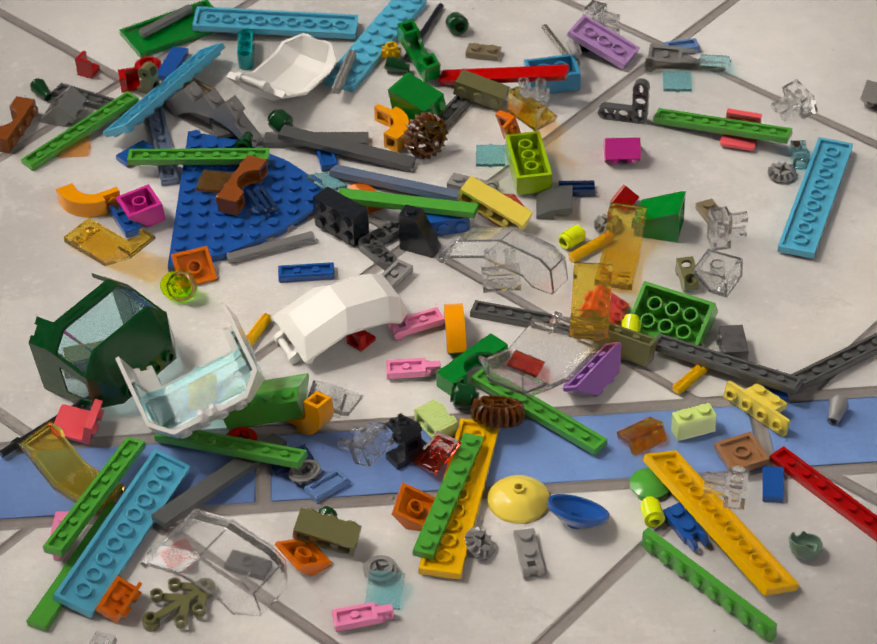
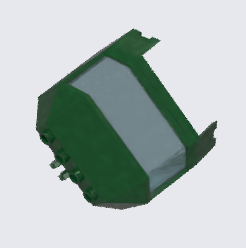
M91 273L93 278L104 282L54 322L37 316L34 323L37 327L34 335L30 336L28 343L44 389L92 407L94 400L98 399L103 401L101 408L123 404L132 397L115 358L120 357L133 369L139 368L140 371L147 370L146 367L152 365L158 375L177 358L176 342L166 311H163L130 285Z

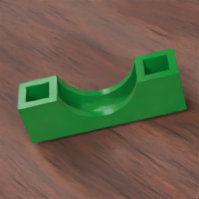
M410 19L398 23L397 38L423 81L429 82L440 77V62L434 53L428 54L421 40L420 30L414 20Z
M490 333L436 372L437 387L451 396L452 386L455 387L459 382L467 383V372L480 366L495 368L508 358V344Z

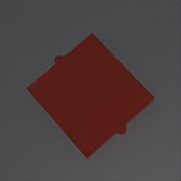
M515 350L507 366L520 371V373L537 378L545 361Z

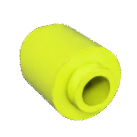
M574 225L560 234L558 242L563 249H571L585 240L586 232L583 227Z
M626 314L624 319H622L621 326L640 333V317L635 314Z
M651 496L644 498L641 502L640 510L646 526L653 528L662 525L665 521V516L660 501Z

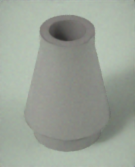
M834 395L829 400L827 419L829 424H839L849 407L846 397Z

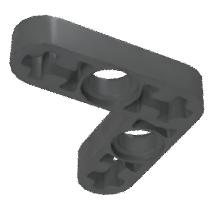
M643 78L635 81L632 105L611 102L601 103L598 110L599 117L605 120L636 124L645 123L649 114V82ZM640 85L643 87V92H640ZM643 99L645 103L640 104L636 100ZM639 110H642V112H641V116H642V117H640L639 114H638ZM619 111H626L627 115L623 116L619 113Z
M392 220L358 240L360 252L383 270L388 269L397 260V256L384 247V245L399 237V220ZM381 252L382 254L375 255L374 253Z

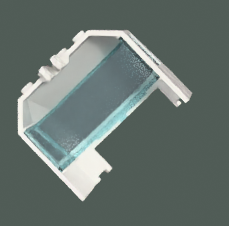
M225 303L221 305L231 326L229 328L224 327L222 330L232 350L202 366L193 368V371L162 386L152 365L147 366V370L140 371L139 368L133 369L120 357L115 358L146 426L156 434L178 439L180 437L181 439L187 438L192 435V431L198 428L204 429L211 425L210 422L228 417L229 413L235 409L239 411L247 407V403L253 400L263 383L264 375L237 316Z

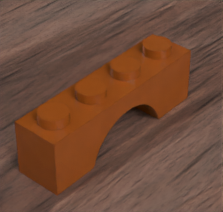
M16 96L9 106L13 121L0 126V152L11 153L26 129L31 125L34 117L37 116L38 107L36 106L35 99Z
M247 155L241 161L238 169L233 172L229 181L225 183L224 188L216 196L215 201L219 212L235 216L239 215L245 206L244 191L242 189L252 184L262 183L268 174L267 159Z

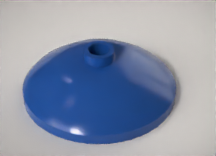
M555 494L550 496L547 501L549 510L560 521L573 529L601 526L609 519V512L603 506L583 497Z

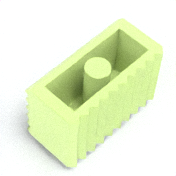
M436 399L414 409L415 421L420 423L422 429L436 444L439 445L440 442L449 440L450 437L452 438L456 435L458 426L456 418L453 415L450 416L444 405L439 404L438 401L436 402Z
M710 403L688 409L684 408L676 412L673 411L671 431L677 441L715 432L716 413Z

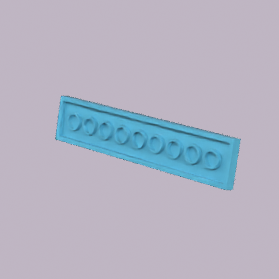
M391 0L349 48V50H355L357 56L342 90L353 93L383 58L381 57L382 46H385L387 42H396L398 40L397 24L410 19L415 20L427 5V0ZM347 52L337 62L332 72L323 80V85L333 86Z
M197 6L192 28L193 31L227 32L233 34L239 33L242 29H251L253 34L297 36L305 33L313 38H342L349 40L356 39L359 15Z
M223 42L198 50L104 130L103 133L106 138L111 136L118 137L124 132L125 134L132 132L135 125L144 122V118L153 114L155 108L162 106L164 100L173 97V93L182 89L184 83L191 81L193 75L202 72V68L211 64L212 59L221 55L220 52L225 49Z
M818 137L779 241L777 252L814 259L851 156L853 143Z
M154 449L56 590L53 600L92 618L96 612L97 605L116 576L121 575L155 524L151 514L169 503L189 473L191 466Z

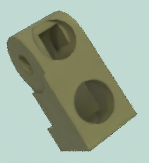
M146 62L138 71V76L141 78L138 92L147 95L160 84L156 65L152 62Z
M693 256L676 258L675 272L679 276L682 290L699 289L698 272ZM688 262L690 265L689 267H683L682 263Z

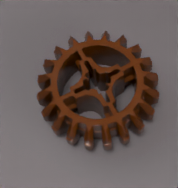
M421 112V115L415 114V120L410 119L411 124H407L408 129L403 131L406 134L403 137L404 145L413 156L420 159H425V157L430 159L431 155L436 156V152H442L440 148L445 147L444 141L448 140L445 137L449 133L446 130L448 126L437 114L431 112ZM420 144H422V145L425 144V147H420V148H419L418 146H419Z
M484 395L473 400L471 418L474 422L484 427L488 426L498 429L513 428L523 423L525 405H523V402L512 397Z

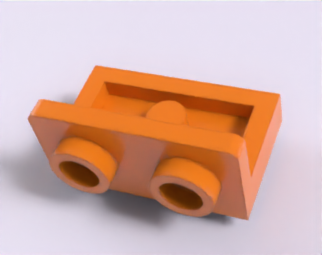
M499 110L495 114L504 139L506 134L521 133L516 117L511 113Z
M117 575L95 611L117 624L121 617L125 619L132 608L129 606L131 601L136 603L142 592L139 589L143 583L139 581L134 586Z

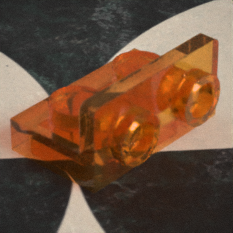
M648 417L617 432L618 439L629 444L631 454L637 455L667 440L663 422L652 417Z

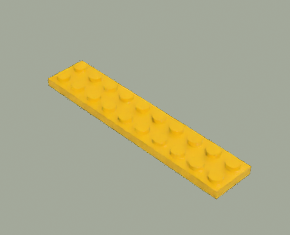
M460 418L445 475L464 433L483 436L484 443L434 560L421 558L418 568L419 574L461 580L468 554L465 535L467 531L475 527L500 428L484 427L471 419Z
M677 450L645 454L643 461L649 469L654 472L660 481L671 491L673 496L680 501L684 508L706 530L708 535L732 559L733 563L741 569L746 577L758 588L760 593L764 596L797 590L799 583Z

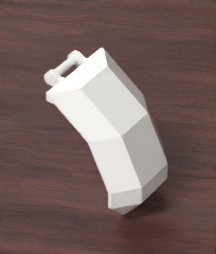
M302 33L282 41L276 52L254 71L247 73L241 71L237 73L229 72L227 78L245 91L271 101L307 95L332 72L337 64V60L330 42Z
M364 274L314 287L275 314L273 318L281 329L274 335L273 339L284 350L291 364L298 363L300 358L306 364H312L315 357L348 334L386 323L401 324L408 311L400 296L383 275ZM287 337L289 338V340H290V341L292 342V344L294 345V347H295L294 350H292V348H291V347L289 346V344L287 343V341H286Z

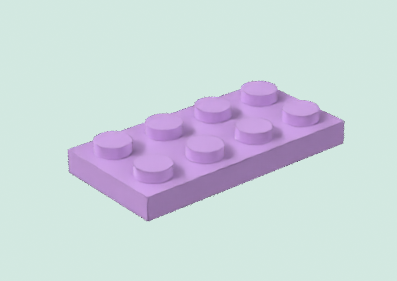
M585 14L567 33V37L622 70L640 49L637 45Z

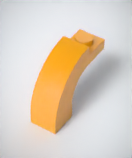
M377 104L374 107L375 121L389 127L383 133L384 147L399 153L405 147L403 137L406 134L403 131L408 129L406 126L409 124L408 116L398 107L391 110Z
M73 183L56 189L60 206L66 212L75 216H104L108 214L107 209H109L110 205L114 207L119 205L116 197L120 196V191L117 187L96 194L82 193L76 189Z
M463 303L444 304L447 353L465 352L467 347Z
M316 391L303 401L305 408L304 418L287 420V422L295 425L298 433L304 435L316 433L333 417L332 398Z

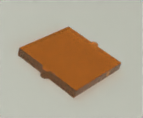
M90 136L83 138L57 154V157L88 156L89 148H91L89 144Z
M203 170L201 177L198 178L196 191L220 193L233 173Z

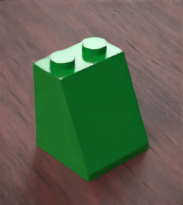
M407 72L388 89L392 109L398 107L403 110L408 116L409 122H411L410 119L415 120V114L421 115V112H431L440 115L446 109L444 94L411 73Z
M686 191L642 199L640 207H636V218L632 220L631 228L634 229V236L678 243L684 222Z

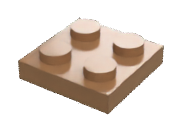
M751 432L714 443V450L732 476L769 465L770 458Z

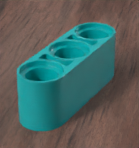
M242 29L238 33L237 57L238 66L242 70H249L254 64L255 45L251 29Z

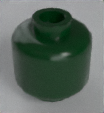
M453 12L446 18V27L452 34L462 35L467 31L469 27L468 19L462 13Z
M283 109L273 110L268 116V126L275 132H280L284 125L293 127V117Z
M459 382L455 387L452 386L450 402H453L455 408L471 410L473 400L479 397L480 392H476V387L473 384Z

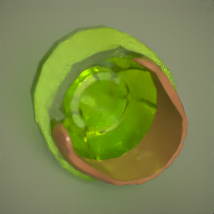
M171 271L162 277L160 289L163 295L173 301L180 303L188 302L197 292V280L188 271Z

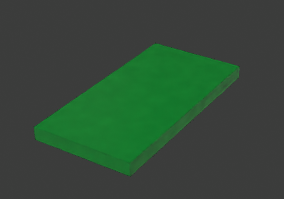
M208 0L191 4L190 6H192L193 10L191 14L145 38L140 36L139 30L174 11L119 29L120 36L140 58L151 56L173 46L176 47L215 33L193 31L192 28L197 6L213 7V5Z

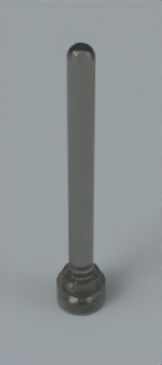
M543 24L542 30L562 55L569 54L548 25ZM576 59L578 67L580 68L581 63L578 59Z
M645 58V72H652L655 69L724 71L726 69L724 64L656 62L652 58Z

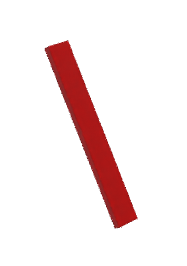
M569 64L463 70L498 83L566 81L570 67ZM462 69L442 70L438 80L439 85H455Z
M783 446L769 456L771 463L777 467H784V472L877 542L876 514Z

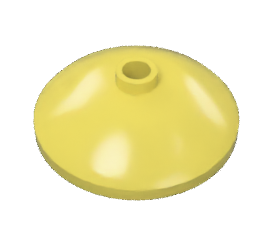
M512 475L500 479L490 488L488 506L497 518L505 522L515 524L529 523L539 519L546 513L550 494L546 486L539 480L525 475Z

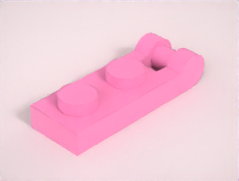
M438 307L408 315L401 324L388 323V328L393 332L395 340L399 341L407 335L444 325L445 322L444 317Z

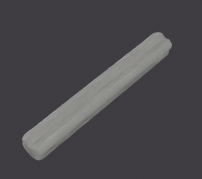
M187 4L139 30L140 36L145 38L193 12L192 6Z
M569 38V41H566V45L572 56L579 59V55H582V52L577 42Z
M348 50L332 86L334 94H340L357 56L355 50Z

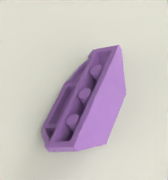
M605 343L598 352L594 353L563 384L562 389L564 392L580 396L596 397L604 392L603 389L608 384H611L620 372L621 343Z

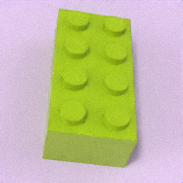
M540 131L506 134L505 152L516 194L539 193L552 188V171Z

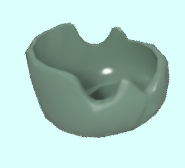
M802 531L797 536L794 532L789 536L790 550L799 559H812L822 551V541L815 534Z

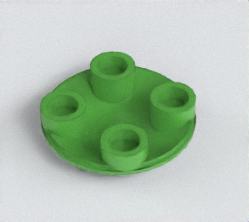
M649 468L636 471L630 478V487L641 501L650 496L655 498L666 497L670 493V490Z

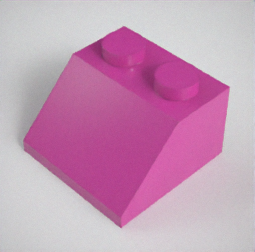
M640 137L605 138L603 141L604 161H609V164H619V161H626V164H636L641 159Z
M149 184L116 197L117 202L129 220L149 227L166 220L163 205Z

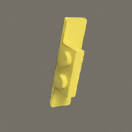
M732 381L726 382L723 395L726 400L780 436L784 437L787 435L790 420L780 414L786 410L787 402L758 383L744 390Z

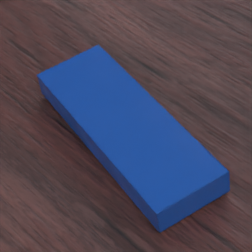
M174 46L171 48L158 69L159 80L163 81L183 64L189 54L188 48Z
M334 262L278 266L279 283L335 279Z

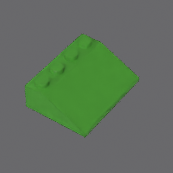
M644 281L630 314L640 317V333L654 338L659 334H663L701 346L713 326L718 309L714 302Z
M305 373L264 380L253 400L247 403V407L239 411L235 409L229 413L228 417L223 419L227 429L304 418L305 408L303 401L307 398L309 374ZM248 383L233 385L222 401L246 390Z

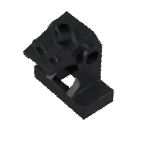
M400 413L397 417L390 418L385 423L393 432L392 438L394 442L398 444L396 448L386 452V459L397 470L431 452L430 446L421 437L422 427L418 421Z

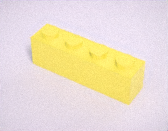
M470 176L461 187L457 198L458 201L479 203L478 213L518 237L529 224L533 214L527 207L520 205L473 176Z

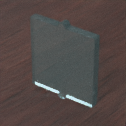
M700 54L698 59L700 65L730 67L731 64L730 56Z
M663 71V91L677 93L692 92L691 71Z
M476 145V167L491 168L505 166V145Z
M327 172L309 174L305 177L322 189L328 186L338 191L340 188H347L348 186L339 179L330 177Z
M388 569L386 571L370 570L365 603L375 602V604H380V606L392 604L394 610H400L405 573L390 572Z

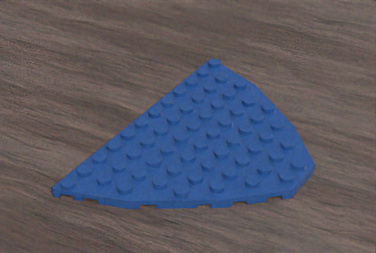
M199 130L188 131L185 149L236 148L235 143L237 140L229 138L217 139L214 135L203 134ZM270 154L269 164H267V176L261 184H252L242 189L244 191L245 206L239 215L235 216L219 212L215 199L239 165H183L168 260V272L175 271L171 254L208 246L212 262L227 259V253L267 242V239L271 236L278 237L288 231L289 227L299 225L307 220L308 215L314 213L313 196L322 191V183L289 161ZM263 185L276 203L277 210L260 215L247 197L246 190L252 192L253 188L259 189V186ZM254 196L261 205V207L265 210V207L260 203V200L257 198V196Z

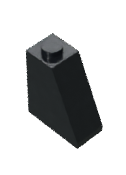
M406 204L398 215L400 249L434 258L440 250L441 244L424 210Z

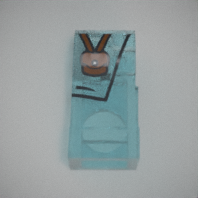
M806 140L790 141L791 163L796 170L807 169L810 153L806 148ZM796 161H803L804 164H796Z

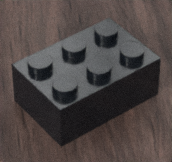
M328 186L313 196L314 222L318 228L325 230L354 248L358 245L359 238L369 233L368 208Z

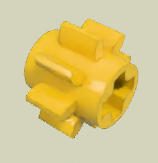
M387 42L385 46H382L381 57H385V59L392 56L401 58V47H397V43Z

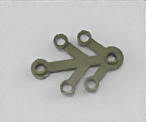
M173 577L168 580V588L171 592L179 590L190 592L187 594L163 593L160 588L152 589L150 591L152 602L172 603L157 612L145 613L142 618L144 630L148 632L158 630L160 620L179 608V614L174 617V623L179 629L185 628L188 625L187 616L191 601L198 598L197 603L192 606L193 615L197 618L203 617L206 614V601L213 596L216 590L215 583L210 579H201L196 583L181 582L177 577Z

